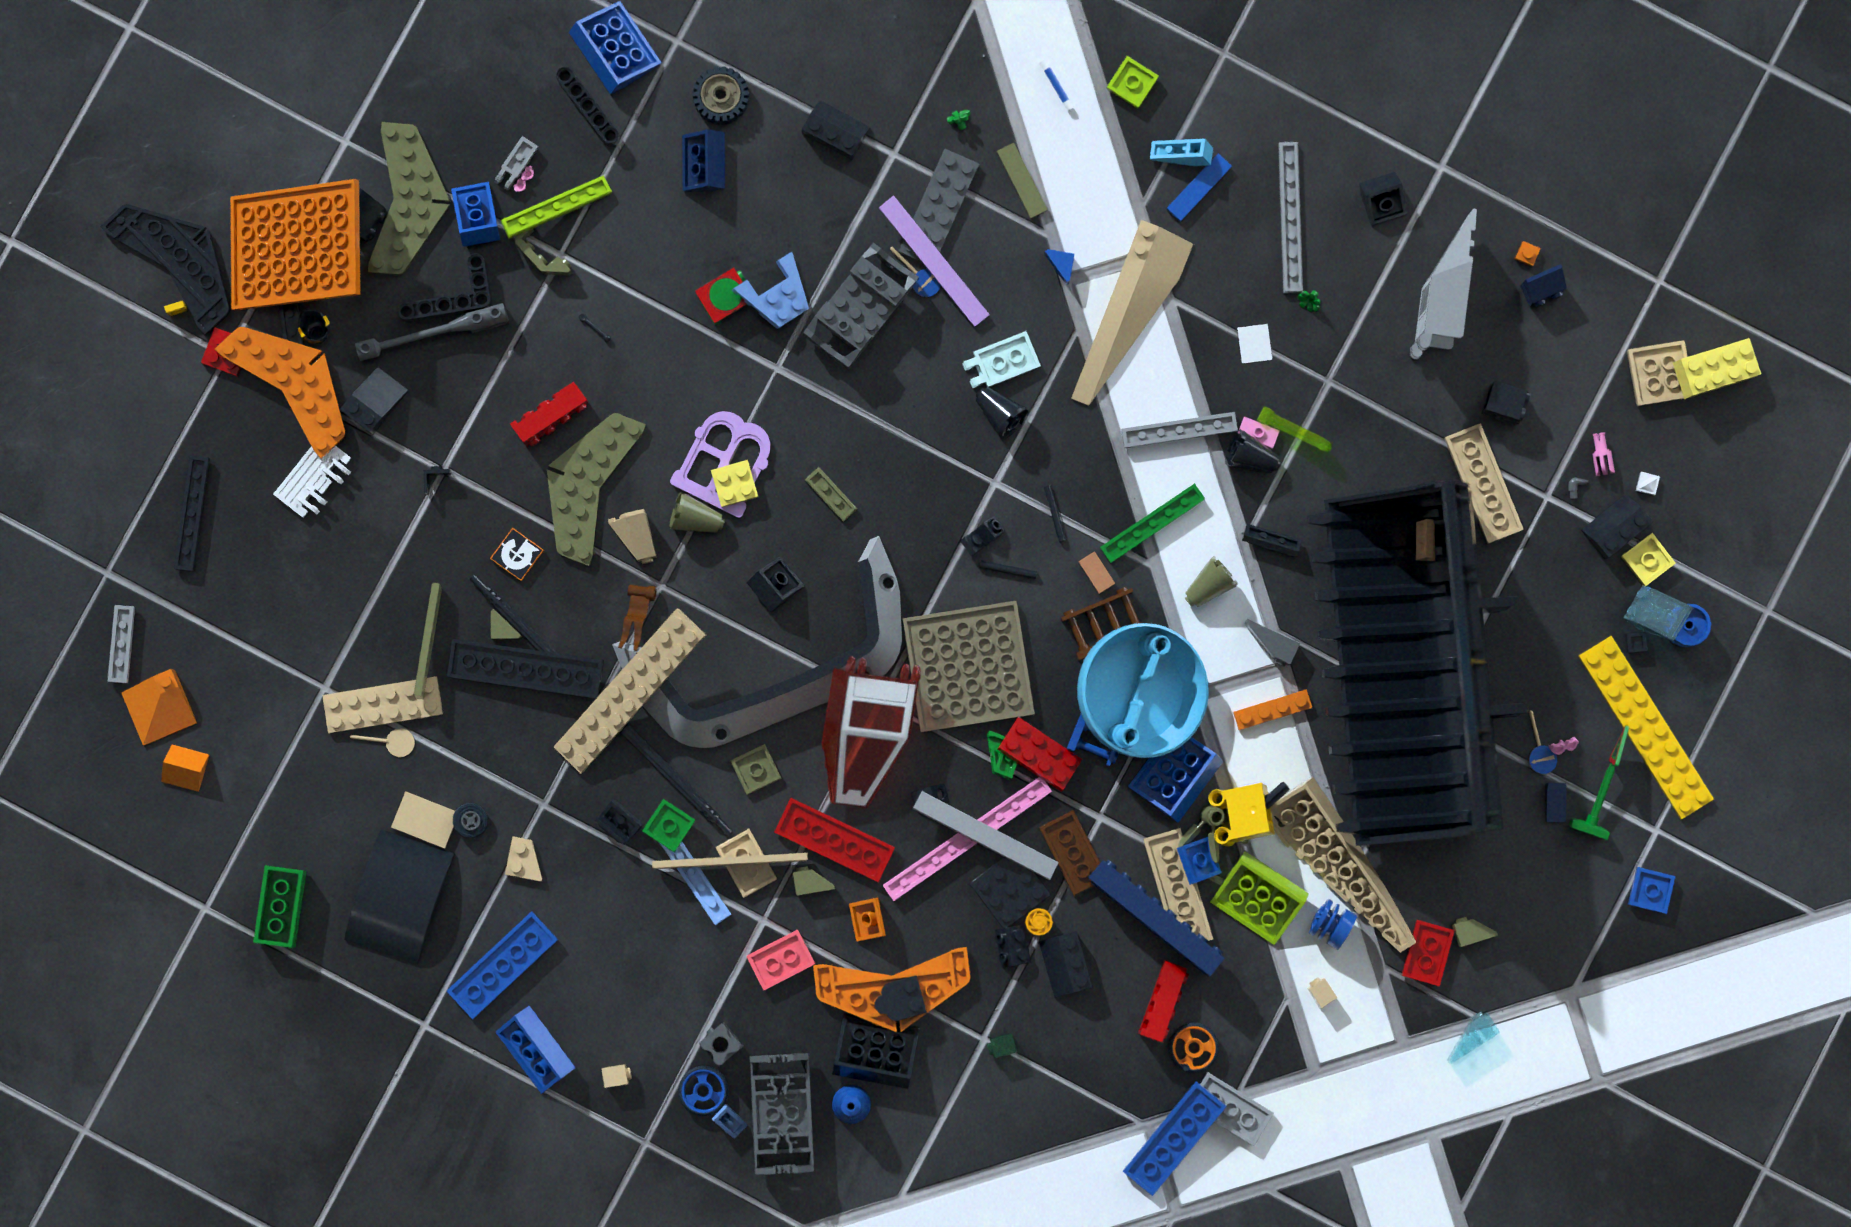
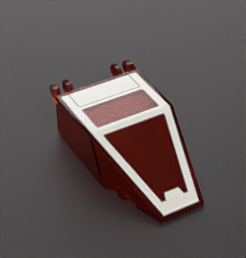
M855 657L848 659L845 670L834 668L822 739L831 804L868 808L910 739L918 684L921 678L920 666H913L911 679L908 678L910 669L908 664L902 666L900 678L864 674L867 663L865 658L860 659L857 673L853 672L856 664Z

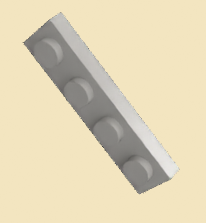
M114 606L108 682L128 683L135 616L134 606Z

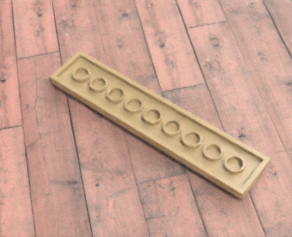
M679 608L676 609L556 743L554 748L580 774L583 773L701 642L706 634Z

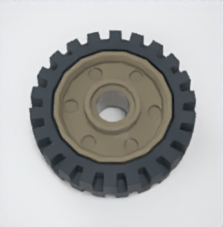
M725 66L709 68L697 78L694 84L693 102L697 111L705 120L711 121L714 124H729L733 120L739 119V116H742L747 109L749 103L748 86L740 73L732 68H726ZM724 92L726 96L723 99H718L716 94Z

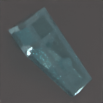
M1480 1011L1471 1017L1472 1021L1468 1023L1447 1058L1448 1063L1452 1064L1500 1033L1488 1013L1482 1014Z

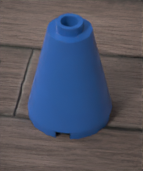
M847 1085L840 1088L834 1095L832 1108L840 1121L847 1124H856L864 1120L869 1114L871 1101L868 1093L863 1088L856 1085ZM848 1103H854L855 1107L853 1110L847 1108Z

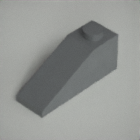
M1247 619L1245 622L1246 627L1270 657L1275 659L1274 663L1283 667L1285 665L1289 666L1300 643Z

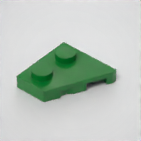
M989 730L987 739L992 773L1011 780L1017 762L997 750L1005 736Z

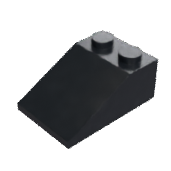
M359 188L360 239L368 242L369 239L372 240L375 236L377 225L385 220L387 210L361 188Z
M377 367L351 394L340 410L370 434L374 435L408 390Z

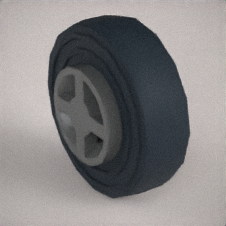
M466 803L456 809L452 823L454 829L460 835L473 838L479 836L485 830L487 815L481 806L474 803Z

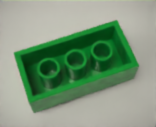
M265 865L253 943L290 948L296 947L307 871Z

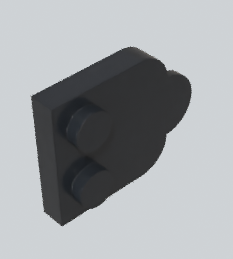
M917 975L885 984L881 990L882 995L878 996L875 1000V1009L881 1014H887L893 1021H900L927 1013Z

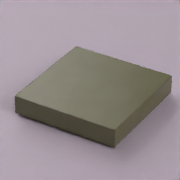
M765 744L730 760L746 795L782 779Z

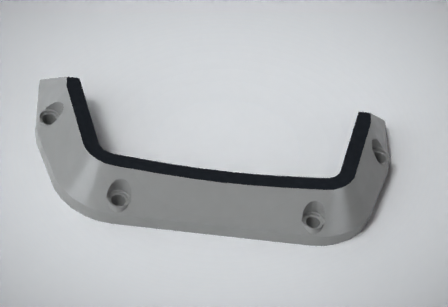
M877 536L869 540L858 561L867 625V637L862 644L788 680L743 697L700 710L689 707L667 678L643 707L667 734L678 742L689 747L714 748L846 695L849 676L858 677L862 671H866L870 675L869 679L880 680L896 662L902 643L900 590L880 537ZM891 579L894 582L893 587L885 588L883 586L884 580ZM620 642L612 644L622 669L638 653L641 647H638L637 651H633L634 645L627 642L622 649L618 648ZM721 729L727 732V737L723 740H719L716 737L717 732Z

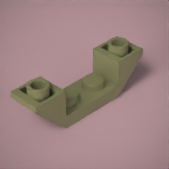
M533 229L516 236L515 243L517 247L542 274L567 276L572 274L570 270L571 264L565 258L561 260L557 256L546 266L545 264L548 262L541 254L537 256L533 252L535 248L528 240L524 242L534 232Z

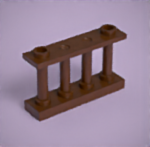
M1121 588L1116 591L1117 594L1076 612L1074 609L1063 613L1064 617H1061V621H1069L1080 647L1078 648L1079 652L1076 653L1078 661L1085 659L1093 646L1090 647L1089 644H1086L1075 617L1086 613L1097 638L1096 643L1104 635L1093 609L1104 606L1111 625L1116 630L1121 628L1110 602L1121 598L1131 623H1142L1139 622L1128 596L1134 592L1132 588Z

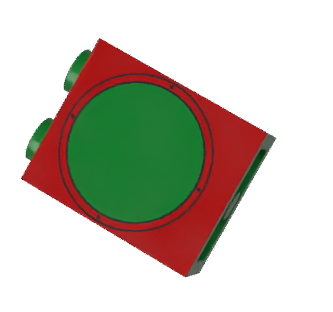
M735 268L695 291L696 296L715 326L722 323L721 320L747 305L741 296L734 294L732 291L733 288L745 281L741 271L736 272Z

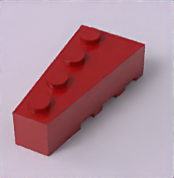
M575 382L554 394L552 401L548 399L540 403L537 411L525 413L521 418L522 421L519 423L516 420L510 423L526 447L529 445L531 447L535 446L541 441L540 437L545 434L547 436L556 430L555 427L558 424L562 423L563 425L572 418V414L576 411L580 413L587 408L586 404L589 402Z
M1168 961L1163 962L1138 1034L1160 1042L1166 1039L1169 1028H1167L1169 1021L1173 1020L1176 1012L1174 1006L1176 1002L1179 1003L1182 995L1180 991L1181 986L1186 984L1189 973H1186L1187 968Z

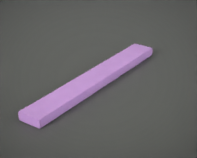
M892 196L879 207L880 211L971 324L975 327L984 320L989 313L899 201Z

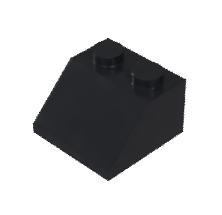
M1396 172L1359 183L1362 201L1371 226L1407 214L1403 185Z
M778 557L757 571L746 582L770 612L782 605L804 586L781 557Z

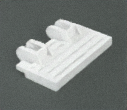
M311 446L273 495L303 518L308 513L303 508L304 505L318 514L320 511L314 505L307 502L308 499L313 496L319 503L325 505L327 501L315 493V491L317 490L321 494L326 491L332 483L327 478L328 475L342 484L344 482L342 478L331 471L337 466L343 473L349 475L351 471L339 463V461L341 460L347 464L351 457L335 446L321 459Z

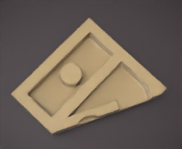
M512 837L505 874L542 881L543 878L539 869L533 841Z

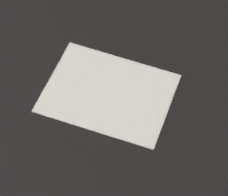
M1268 324L1238 328L1242 363L1272 360Z

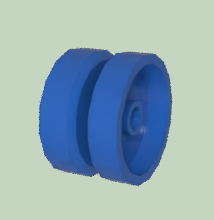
M1685 604L1676 607L1668 613L1664 622L1666 637L1678 647L1688 648L1700 644L1707 638L1711 630V621L1708 613L1702 607L1695 604ZM1686 622L1690 625L1689 629L1686 627Z

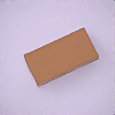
M1095 551L1078 562L1098 594L1115 584Z

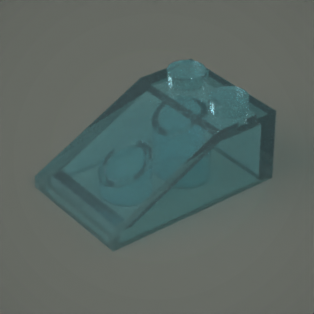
M1643 585L1628 608L1624 619L1639 630L1674 641L1693 607L1656 589Z

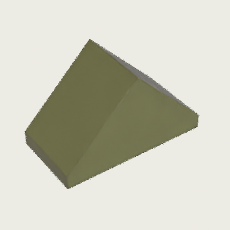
M493 609L491 611L492 640H520L522 638L496 610Z

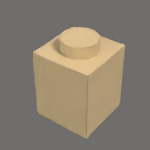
M1317 977L1309 982L1310 987L1307 990L1319 1008H1323L1338 998L1325 978L1320 979Z
M626 1064L602 1068L605 1088L629 1084V1079H632L631 1070L626 1067Z

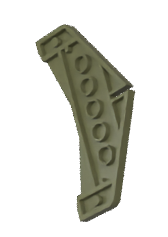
M382 122L381 134L394 199L370 258L368 272L402 275L406 272L450 207V204L433 203V201L450 202V199L417 127L412 124Z
M618 413L611 414L548 465L553 469L564 472V476L547 470L556 549L561 556L590 566L594 552L600 488L632 446L643 435L646 424Z

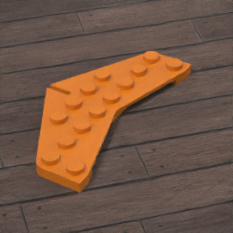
M239 327L215 348L216 352L224 359L233 362L283 392L314 452L321 459L344 439L345 428L325 354L314 364L310 365L322 353L321 350L246 327Z
M967 947L956 948L895 975H885L825 964L813 965L816 995L819 1001L896 1033V1021L891 1020L887 1014H881L875 1009V1000L878 996L882 995L881 990L885 984L917 975L928 1013L966 986L970 981ZM927 1013L900 1020L901 1032Z

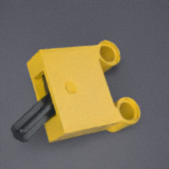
M1281 782L1269 794L1267 785L1263 783L1224 791L1219 789L1211 791L1208 796L1209 803L1220 809L1228 807L1231 830L1226 827H1220L1215 831L1214 838L1217 843L1230 847L1235 842L1274 835L1271 806L1290 790L1289 786L1285 782ZM1222 795V801L1217 804V797ZM1228 832V839L1223 841V834Z

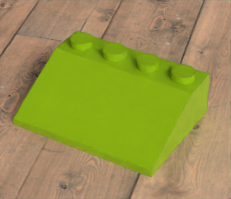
M1244 851L1210 903L1275 945L1306 902L1309 893Z

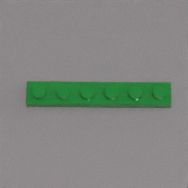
M1194 483L1100 547L1101 551L1111 564L1204 501L1205 497Z

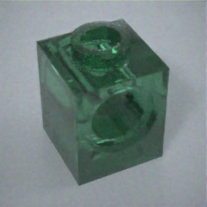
M1012 1033L989 1039L990 1043L987 1044L989 1054H993L994 1058L1017 1052Z

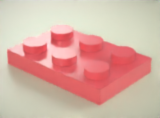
M799 930L746 956L763 990L815 964Z

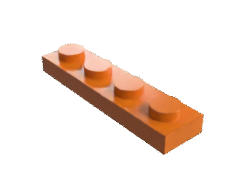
M1306 689L1234 711L1233 715L1238 730H1242L1310 709L1312 705Z

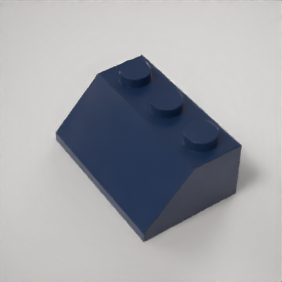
M706 129L682 135V179L684 192H710L725 189V132Z

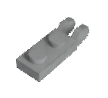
M522 136L501 166L502 169L494 182L499 184L506 172L511 174L504 187L506 190H509L539 147Z

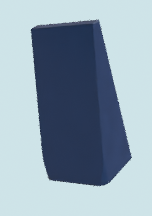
M1546 783V822H1566V783Z

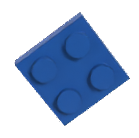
M1208 837L1177 848L1189 885L1222 873L1219 863H1215L1212 860Z
M1636 867L1628 905L1667 914L1675 876Z

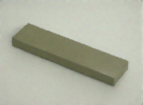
M1012 143L998 150L997 154L1030 219L1047 212L1048 209L1015 144Z

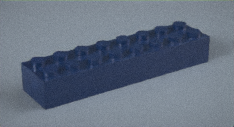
M1102 860L1087 880L1205 976L1210 977L1225 959L1222 956L1223 952L1216 946H1209L1207 944L1208 940L1200 933L1198 935L1194 934L1191 931L1193 927L1188 923L1178 921L1176 919L1178 915L1172 910L1168 909L1166 911L1161 907L1163 903L1157 898L1152 897L1151 899L1147 896L1146 893L1148 891L1141 885L1135 886L1132 884L1130 876L1124 872L1120 874L1116 871L1117 866L1110 860H1107V862Z

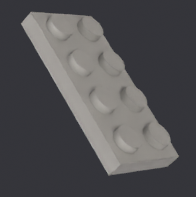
M1207 1072L1200 1084L1227 1106L1214 1122L1255 1146L1274 1113Z

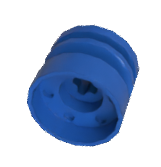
M1327 899L1315 914L1309 934L1314 936L1319 929L1320 932L1317 939L1321 940L1325 934H1328L1326 944L1339 950L1349 935L1358 915L1348 909H1345L1341 915L1337 914L1340 905L1336 904L1330 910L1333 901Z

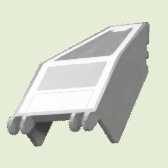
M1472 209L1421 289L1415 344L1410 348V356L1414 360L1419 359L1423 353L1422 351L1427 350L1429 347L1450 350L1453 347L1454 338H1461L1464 334L1473 257L1469 256L1470 248H1474L1471 232H1475L1477 209Z

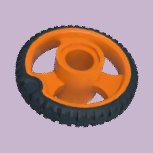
M1184 1024L1177 1028L1170 1038V1057L1174 1064L1185 1072H1203L1210 1068L1218 1057V1039L1215 1033L1204 1024ZM1197 1029L1203 1031L1210 1038L1209 1041L1203 1043L1197 1038H1192L1190 1030ZM1178 1038L1185 1042L1184 1052L1186 1056L1181 1060L1176 1054ZM1192 1042H1196L1199 1045V1050L1196 1053L1189 1051V1045ZM1204 1051L1211 1053L1210 1058L1204 1064L1193 1066L1194 1058L1201 1056Z

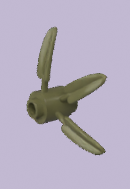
M1207 805L1200 811L1201 822L1199 825L1193 824L1181 838L1178 848L1189 844L1201 832L1200 828L1204 824L1211 825L1212 833L1208 834L1209 849L1212 860L1218 863L1219 843L1214 838L1215 826L1222 825L1230 830L1231 827L1229 822H1223L1224 812L1220 808ZM1249 840L1240 841V842L1243 843V844H1247V843H1249Z

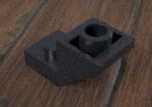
M993 516L961 539L960 542L972 556L999 537L1005 530Z

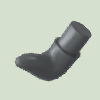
M1572 478L1568 484L1570 499L1578 498L1577 486L1586 485L1589 481Z

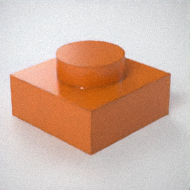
M1523 241L1515 260L1532 267L1541 248Z

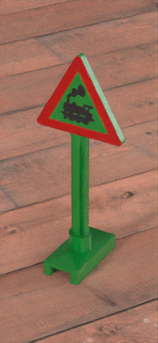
M1625 725L1609 758L1611 764L1606 770L1591 813L1588 814L1586 821L1571 817L1570 827L1608 840L1610 832L1597 826L1598 816L1612 781L1615 766H1619L1629 726Z

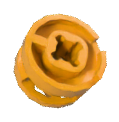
M1040 908L1030 911L1025 921L1026 928L1034 935L1046 934L1051 929L1053 923L1050 913Z

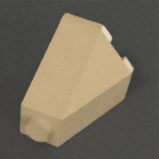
M644 509L622 514L618 520L615 518L608 520L609 525L638 562L642 561V564L653 562V558H657L647 513Z

